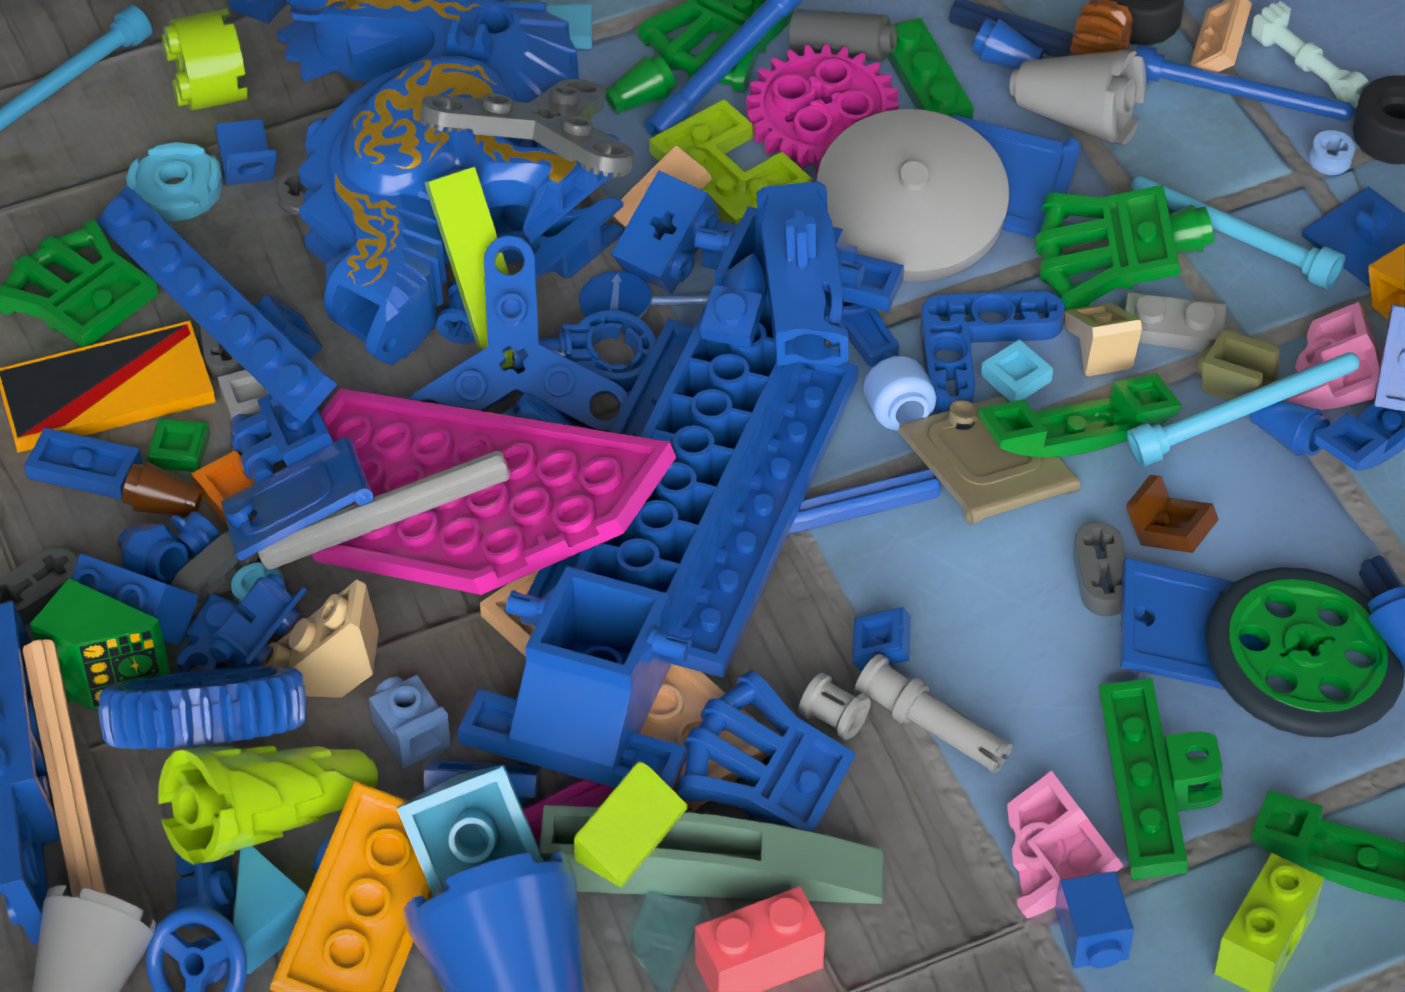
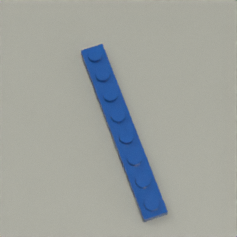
M126 185L96 220L98 225L291 415L303 424L337 386L318 365L130 187Z

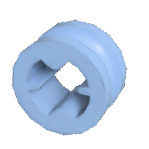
M1336 130L1322 131L1313 140L1312 149L1309 154V163L1320 173L1327 175L1344 173L1351 165V159L1355 153V143L1345 133ZM1328 150H1333V151H1336L1337 154H1336V155H1331V154H1328L1327 152H1328Z

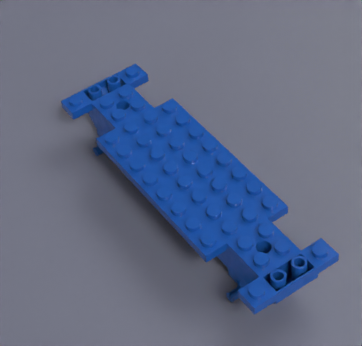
M748 206L738 225L718 221L715 230L704 228L703 226L699 227L695 236V247L704 248L702 251V267L716 270L715 285L719 286L730 269L750 254L756 255L765 275L761 225L758 222L757 208ZM833 227L843 301L889 312L903 281L904 265L857 254L856 246L843 243V229ZM767 285L765 305L751 348L702 339L700 325L706 306L696 325L672 319L667 320L610 432L670 442L676 458L624 534L540 569L527 595L518 593L515 590L510 592L506 602V613L520 616L521 623L535 626L525 647L526 665L518 699L478 689L457 730L459 744L616 788L637 762L641 761L649 766L673 790L686 761V747L639 733L672 664L721 678L724 677L858 381V365L849 363L830 366L796 362L777 366ZM825 316L826 321L829 323V316Z

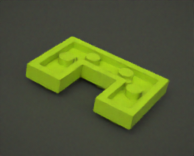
M725 99L649 139V153L658 161L665 157L675 146H678L709 172L712 180L702 191L707 192L720 210L718 218L723 222L738 225L748 206L757 208L756 192L762 187L812 182V178L784 152H780L746 172L737 166L725 153L753 139V124Z

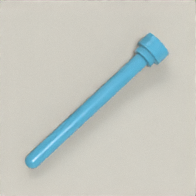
M1138 176L1132 180L1131 190L1135 191L1161 184ZM1164 186L1168 209L1176 212L1191 204L1194 208L1205 206L1213 229L1301 267L1302 273L1308 276L1310 283L1330 290L1338 280L1345 262L1344 254L1326 246L1322 249L1316 247L1311 250L1306 249Z
M1347 352L1164 427H1161L1160 424L1150 426L1149 423H1144L1127 430V439L1132 454L1141 468L1163 460V454L1170 452V446L1354 372L1359 367V358L1356 354Z

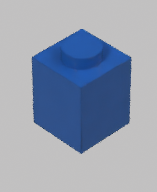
M1116 871L1060 880L1056 915L1073 969L1087 966L1106 968L1115 965L1119 961L1129 959L1134 927Z

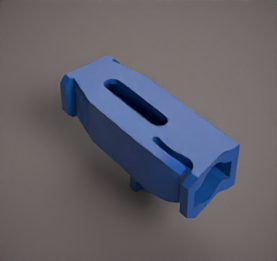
M816 181L762 187L756 192L757 213L762 231L763 263L777 366L796 362L839 366L849 360L847 329L843 328L842 284L833 224L827 209L826 185ZM825 316H829V323L826 321ZM826 339L829 340L831 347H837V346H839V349H833V348H830V347H826V345H825Z

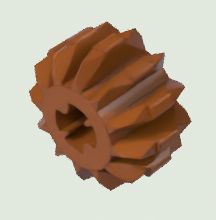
M1091 0L1089 3H1086L1081 10L1080 17L1076 20V28L1072 33L1071 55L1128 49L1130 46V36L1133 32L1131 28L1133 18L1128 7L1118 5V2L1110 0Z

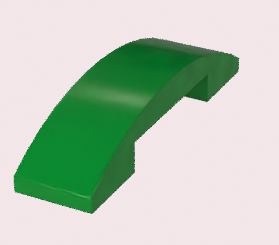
M1157 373L1113 382L1109 398L1033 412L1027 402L1022 399L981 407L978 409L977 416L999 448L1023 456L1063 457L1085 454L1128 441L1127 430L1144 423H1149L1150 426L1155 424L1161 425L1180 413L1182 404Z
M1268 790L1251 832L1252 841L1270 853L1324 877L1328 881L1375 896L1405 901L1404 842L1322 819V805Z

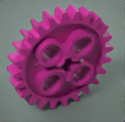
M825 44L821 53L817 54L814 53L810 45H805L803 56L799 57L790 49L787 50V62L784 63L773 57L771 59V71L762 68L758 70V81H751L750 95L747 96L748 121L753 124L754 142H765L764 153L766 155L778 151L779 153L784 152L790 159L797 160V165L802 170L808 163L814 164L815 171L818 173L820 163L827 149L844 130L866 117L899 109V103L897 102L898 90L891 87L890 74L880 75V63L876 62L865 66L866 54L864 53L851 59L848 58V47L845 46L836 55L831 54L829 44Z

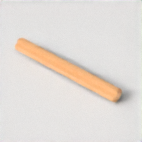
M40 639L31 641V643L23 647L22 652L72 897L78 898L81 888L107 894L56 645L52 640Z

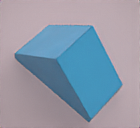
M253 846L240 849L233 924L245 948L247 974H251L288 944L306 900L305 893Z

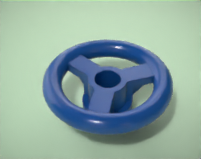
M185 906L172 911L157 924L146 953L147 975L153 992H174L164 972V950L179 962L180 971L186 978L185 992H206L209 984L226 979L228 981L222 992L243 991L247 977L245 948L237 930L223 915L207 907ZM198 923L209 927L218 936H210L188 943L174 931L185 924Z

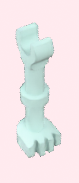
M1280 1L1276 4H1270L1269 8H1263L1261 15L1254 16L1252 37L1267 47L1274 43L1279 45L1295 58V64L1305 72H1314L1328 83L1337 100L1350 103L1354 110L1357 108L1360 97L1358 92L1363 90L1369 84V81L1359 72L1339 69L1322 56L1323 50L1315 43H1306L1287 29L1291 8Z

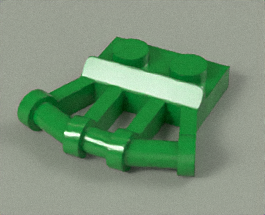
M687 0L683 4L643 21L637 29V37L645 46H652L665 60L671 70L677 71L681 69L687 72L690 78L759 9L765 0ZM793 10L786 17L781 18L737 63L736 68L733 67L718 84L729 85L733 87V91L746 93L758 53L765 54L766 46L790 24ZM692 23L673 41L666 35V33ZM712 31L720 34L698 56L690 53Z
M1164 185L1105 197L1049 193L1045 196L1042 205V211L1045 216L1040 233L1034 237L1035 250L1037 254L1042 256V262L1039 265L1040 279L1051 286L1056 295L1063 301L1065 310L1087 307L1092 301L1118 287L1133 290L1132 284L1181 275ZM1070 215L1099 218L1062 227L1063 220ZM1106 239L1109 241V246L1061 255V252L1066 247ZM1108 268L1076 287L1068 278L1069 275Z
M95 219L83 222V228L61 236L53 237L48 235L38 243L36 251L29 256L22 254L13 260L12 270L2 285H0V313L8 315L16 311L42 318L53 332L60 331L80 347H86L95 343L158 296L156 281L111 249ZM90 246L100 261L93 265L74 251ZM50 264L52 266L60 265L76 278L67 284L46 269V267ZM33 283L51 297L48 298L22 291L25 284L31 285Z

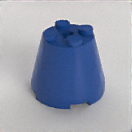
M530 852L490 861L446 878L447 886L441 888L437 892V896L426 902L424 896L413 897L405 905L403 916L410 937L445 992H585L576 877L569 857L565 853L558 852L551 855V862L537 863V861L532 859Z

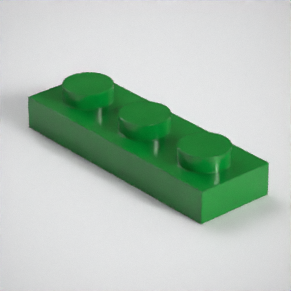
M922 18L892 24L896 25L897 44L895 51L888 53L887 59L915 108L937 112L950 117L957 115L973 119V105Z

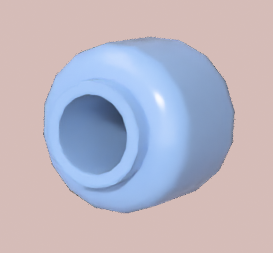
M892 356L880 361L871 368L865 378L863 390L866 400L876 420L887 429L898 431L899 425L929 417L935 409L937 398L934 387L924 368L915 359L906 356Z

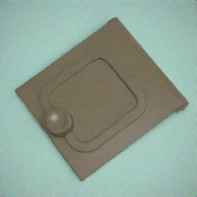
M1003 395L973 404L965 400H957L952 402L949 411L899 425V434L964 509V519L969 525L978 523L982 519L1060 494H1071L1080 489L1078 477L1070 471L1059 457L1023 456L999 448L978 418L977 413L981 407L1009 402ZM957 423L973 426L967 430L956 429Z

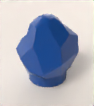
M163 524L133 525L125 529L117 539L122 553L123 568L155 580L172 583L177 573L188 563V552L185 546L179 543L170 528Z

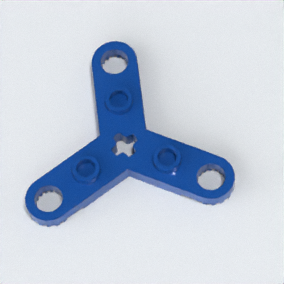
M504 236L496 239L489 245L484 256L488 347L418 390L408 399L486 412L514 393L520 395L530 393L550 404L570 420L572 419L589 429L610 432L628 398L626 391L617 383L539 345L534 253L529 244L521 238ZM503 250H516L522 255L524 266L517 274L504 275L496 269V257H498L499 253L504 252ZM512 350L516 355L524 352L528 356L523 361L524 371L517 374L513 369L504 371L501 368L506 362L504 355L506 351ZM606 393L614 396L619 404L617 415L610 420L595 418L589 408L595 396Z

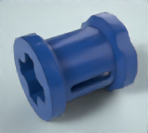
M454 280L447 291L449 297L448 305L437 317L436 329L440 335L453 343L468 344L475 341L456 280ZM452 322H457L455 327L452 326Z

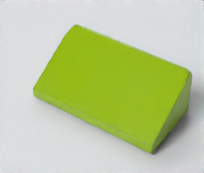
M639 761L575 836L574 860L622 888L687 810V804L649 766Z

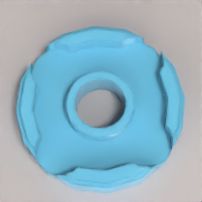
M174 142L149 149L148 156L144 157L140 162L138 157L131 163L126 175L127 186L140 195L161 217L170 222L191 219L208 211L219 200L223 189L219 161L214 156L211 158V156L205 154V149L195 144ZM177 177L185 179L184 181L178 184L165 183L167 180L171 178Z

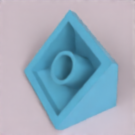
M504 765L456 775L397 807L433 897L437 896V892L441 888L447 886L446 878L490 861L530 852L532 859L537 861V863L544 862Z

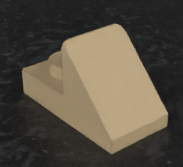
M1112 302L1064 310L1066 330L1080 338L1085 376L1091 377L1125 371L1133 367L1142 331L1141 319Z

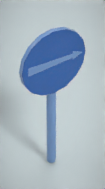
M614 271L596 276L584 285L579 295L580 310L585 317L603 310H619L641 319L649 311L650 305H706L710 295L651 296L650 286L643 278L629 272Z

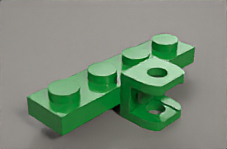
M1153 678L1098 685L1099 700L1131 880L1188 873V860L1178 811L1210 807L1223 799V789L1220 780L1222 761L1217 737L1209 732L1195 731L1165 735L1164 740ZM1193 751H1202L1208 757H1187V755ZM1209 782L1203 789H1193L1189 786Z

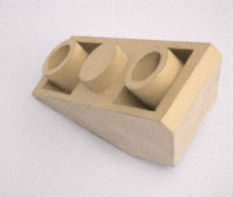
M356 580L338 595H331L319 610L307 619L302 618L299 620L293 630L278 642L270 643L268 646L272 650L259 667L272 665L273 667L285 666L286 668L293 667L302 673L306 696L342 698L373 675L379 629L366 584Z

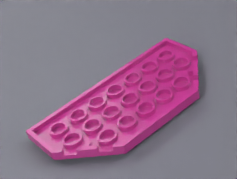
M339 388L320 414L333 442L344 437L350 438L353 441L373 497L494 451H501L509 466L510 478L502 483L311 555L316 562L482 595L624 534L675 460L676 455L670 442ZM355 501V502H353V503H351V504H349V505H347V506H345V507H343V508H341V509L347 508V507L352 506V505H355V504H357V503H356V501Z

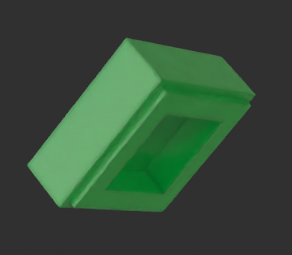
M158 418L147 453V461L165 470L197 471L201 467L210 436L208 423Z

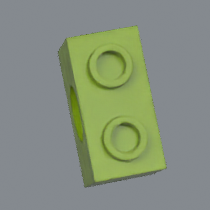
M1271 853L1222 937L1214 974L1250 992H1271L1315 916L1324 877Z

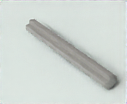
M494 451L373 497L371 503L363 506L355 504L336 511L259 551V557L266 569H274L507 481L510 478L508 463L501 451Z

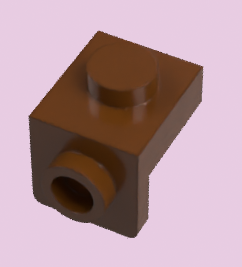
M1149 475L1126 505L1129 517L1142 546L1193 553L1219 520L1213 503L1170 498L1162 477L1158 475Z

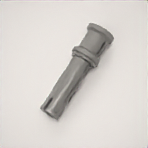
M882 654L875 655L868 662L856 682L854 689L856 696L863 694L892 711V718L899 723L904 722L908 724L913 721L985 766L993 774H996L1007 761V759L1001 756L1003 754L1010 755L1012 752V743L1001 739L929 694V687L925 681L918 677L912 680L889 666V659Z

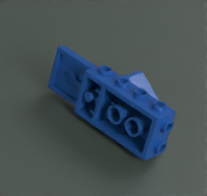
M13 601L0 604V895L5 894L6 907L11 923L14 926L21 924L30 942L36 944L39 942L43 902L48 892L43 845L61 840L22 652L23 647L31 643L32 640Z

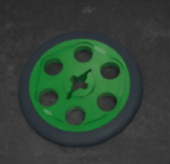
M1290 567L1257 571L1236 581L1217 598L1208 615L1205 632L1209 662L1219 683L1231 698L1252 716L1282 731L1305 737L1327 738L1355 733L1378 722L1395 705L1403 689L1405 671L1400 661L1368 620L1372 614L1368 603L1372 599L1353 585L1326 573L1307 568ZM1268 602L1282 603L1290 610L1292 616L1287 618L1276 617L1267 610L1265 604ZM1331 610L1341 616L1344 624L1341 626L1326 624L1320 619L1318 611ZM1239 636H1257L1263 641L1266 649L1262 651L1250 650L1243 646ZM1297 646H1299L1302 651H1298L1295 649ZM1309 651L1315 652L1314 656H1312L1309 653ZM1348 651L1363 653L1368 657L1372 666L1367 668L1354 666L1348 661L1345 653ZM1271 676L1284 678L1291 684L1293 691L1290 693L1274 691L1267 684L1266 678ZM1326 684L1334 685L1344 692L1346 700L1340 702L1331 701L1321 693L1319 687Z

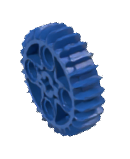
M272 665L240 668L237 666L183 673L176 672L175 674L156 675L155 677L138 678V680L113 684L106 687L99 694L100 706H98L100 729H102L103 740L107 744L119 749L130 748L133 750L146 748L150 750L154 748L170 749L185 746L189 748L197 745L210 746L224 742L232 743V741L252 740L255 737H270L271 734L295 730L296 727H300L305 722L307 702L303 676L297 669L293 667L286 668L285 666L273 667Z

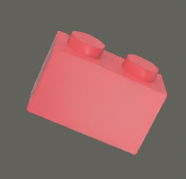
M799 886L695 926V964L710 992H763L823 968L825 930L802 888Z

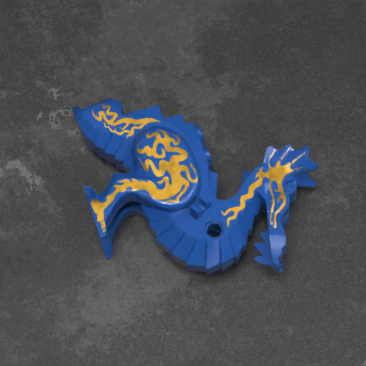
M285 0L291 6V17L296 21L280 29L277 32L278 42L289 44L284 52L286 61L300 63V74L303 81H310L337 70L351 80L368 82L358 91L349 94L327 120L324 118L317 119L309 127L305 142L307 160L298 168L300 181L308 190L303 194L304 203L299 207L301 219L312 228L304 237L306 249L326 264L324 308L328 318L364 341V349L376 359L393 366L401 358H406L412 351H416L423 340L428 337L430 331L434 329L437 306L443 305L442 284L447 282L445 264L450 263L424 182L469 167H475L497 238L515 236L529 244L534 253L536 279L543 273L556 272L564 279L572 278L622 235L624 227L621 225L604 224L623 208V201L620 199L605 198L597 201L590 207L573 209L611 177L610 172H608V177L603 176V171L599 175L593 174L594 171L588 172L586 169H583L579 161H568L533 139L472 134L471 129L461 130V132H456L455 130L447 132L446 127H443V131H438V127L431 129L420 122L422 100L427 96L446 95L483 99V96L486 94H501L510 97L513 102L529 103L561 80L579 79L577 50L569 36V22L547 12L546 2L534 0ZM608 134L609 136L619 141V138L616 135ZM503 250L505 263L524 262L522 255L516 250Z

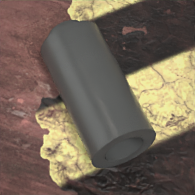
M796 9L790 22L789 45L790 49L798 56L804 55L805 45H810L814 53L817 54L821 53L825 44H829L831 54L837 55L845 46L848 47V58L853 59L857 55L864 53L866 54L865 60L885 61L888 53L895 51L897 28L896 25L890 23L888 15Z

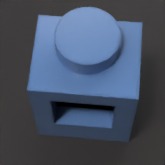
M417 675L405 681L400 677H391L383 681L375 690L374 696L369 698L372 724L403 769L451 746L448 714L443 706L439 708Z

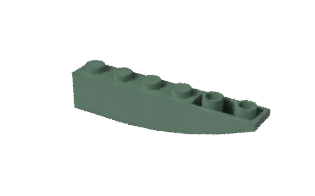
M544 805L539 853L544 862H551L550 856L558 852H563L569 857L576 877L577 892L767 899L800 886L808 901L882 904L883 850L828 835L770 823L684 812L627 883L620 888L574 860L575 836L599 807Z

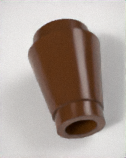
M147 462L145 466L134 463L125 481L122 502L132 505L135 512L184 517L188 516L191 512L198 513L203 497V489L150 462Z

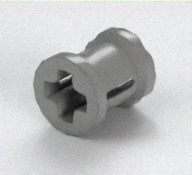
M821 672L814 677L804 691L799 704V714L806 719H810L813 716L837 729L838 737L847 741L856 735L865 722L871 707V700L863 694L858 696L852 695L833 684V679L830 675Z

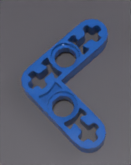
M1046 291L940 294L927 299L922 305L920 329L925 371L934 387L937 398L933 411L936 414L949 411L952 402L957 400L974 403L975 378L970 343L1012 342L1019 339L1021 341L1052 339L1059 335L1063 328L1065 310L1063 301L1057 295ZM990 311L998 312L1005 317V320L999 323H988L981 319L980 315ZM1015 313H1020L1019 320H1014ZM1038 313H1043L1045 318H1039ZM965 315H971L970 321H965ZM939 317H946L947 321H940ZM941 350H952L961 357L956 361L944 362L935 357V354ZM955 380L956 396H949L946 390V381Z

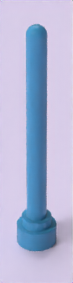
M129 5L116 14L114 22L110 25V31L0 108V131L121 45L128 47L130 44L137 46L150 37L153 30L145 14L134 5Z

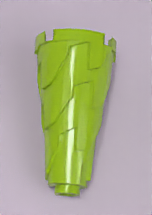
M222 745L177 750L169 756L162 768L158 791V805L171 802L174 817L164 818L161 821L168 840L174 850L184 860L192 864L213 862L234 854L236 850L281 838L284 831L325 820V815L338 812L344 808L355 781L375 788L378 782V772L373 760L368 758L359 749H327L322 746H308L276 750L275 746L235 748Z

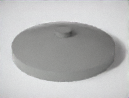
M919 109L885 111L866 117L851 125L827 149L820 163L816 180L826 185L828 214L832 220L833 227L843 229V243L856 246L857 254L904 265L903 281L911 282L945 278L959 273L979 261L992 248L1001 234L1009 203V185L1006 171L1001 159L989 142L970 126L957 119L937 112Z

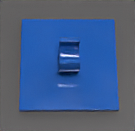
M1368 186L1304 229L1301 236L1318 249L1326 246L1344 254L1345 262L1343 268L1370 288L1368 266L1405 243V213Z

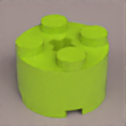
M227 8L170 19V26L164 27L165 33L161 34L164 53L167 61L175 60L178 72L175 73L176 79H172L173 91L178 107L187 105L190 111H196L247 100V87L238 89L237 77L245 75L237 33L233 23H223L230 14Z

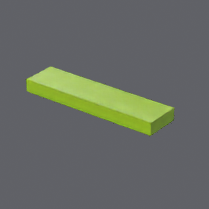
M469 167L424 183L472 333L480 352L488 347L484 256L489 245L498 238L475 167ZM499 253L498 257H496L495 267L500 273L509 275L503 253ZM508 350L504 353L506 362L501 366L502 369L513 366L512 350Z

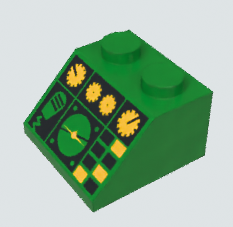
M70 578L30 623L34 641L40 639L52 640L56 645L67 703L74 701L91 710L97 709L100 706L99 694L106 687L123 683L124 681L138 680V678L171 674L159 619Z

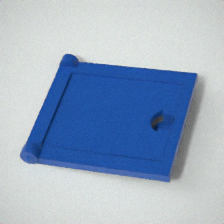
M953 115L952 118L970 126L989 142L1005 168L1009 185V203L1002 230L1034 238L1040 233L1045 216L1042 211L1045 196L1049 193H1068L1081 148L1080 141L1070 138L1065 142Z
M344 437L221 501L235 555L239 561H242L355 501L361 506L371 503L373 494L353 441L350 438ZM256 515V517L252 521H250L251 516Z
M1125 557L1122 563L1120 667L1224 689L1209 662L1205 632L1208 615L1217 598L1235 582ZM1145 610L1149 611L1153 617L1152 625H1150L1149 619L1144 615ZM1239 636L1243 646L1250 650L1262 651L1266 649L1263 641L1257 636Z

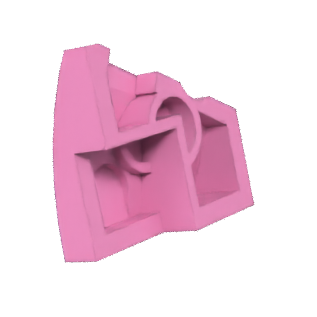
M1354 303L1312 320L1306 335L1308 344L1299 354L1295 364L1297 372L1347 352H1352L1358 356L1359 367L1354 372L1287 398L1284 401L1325 410L1374 399L1381 358L1373 328L1360 303Z
M1052 771L1007 804L1009 826L1015 833V843L1012 847L1013 866L1019 872L1021 897L1017 898V906L1026 918L1036 916L1056 907L1060 880L1112 871L1117 872L1124 867Z

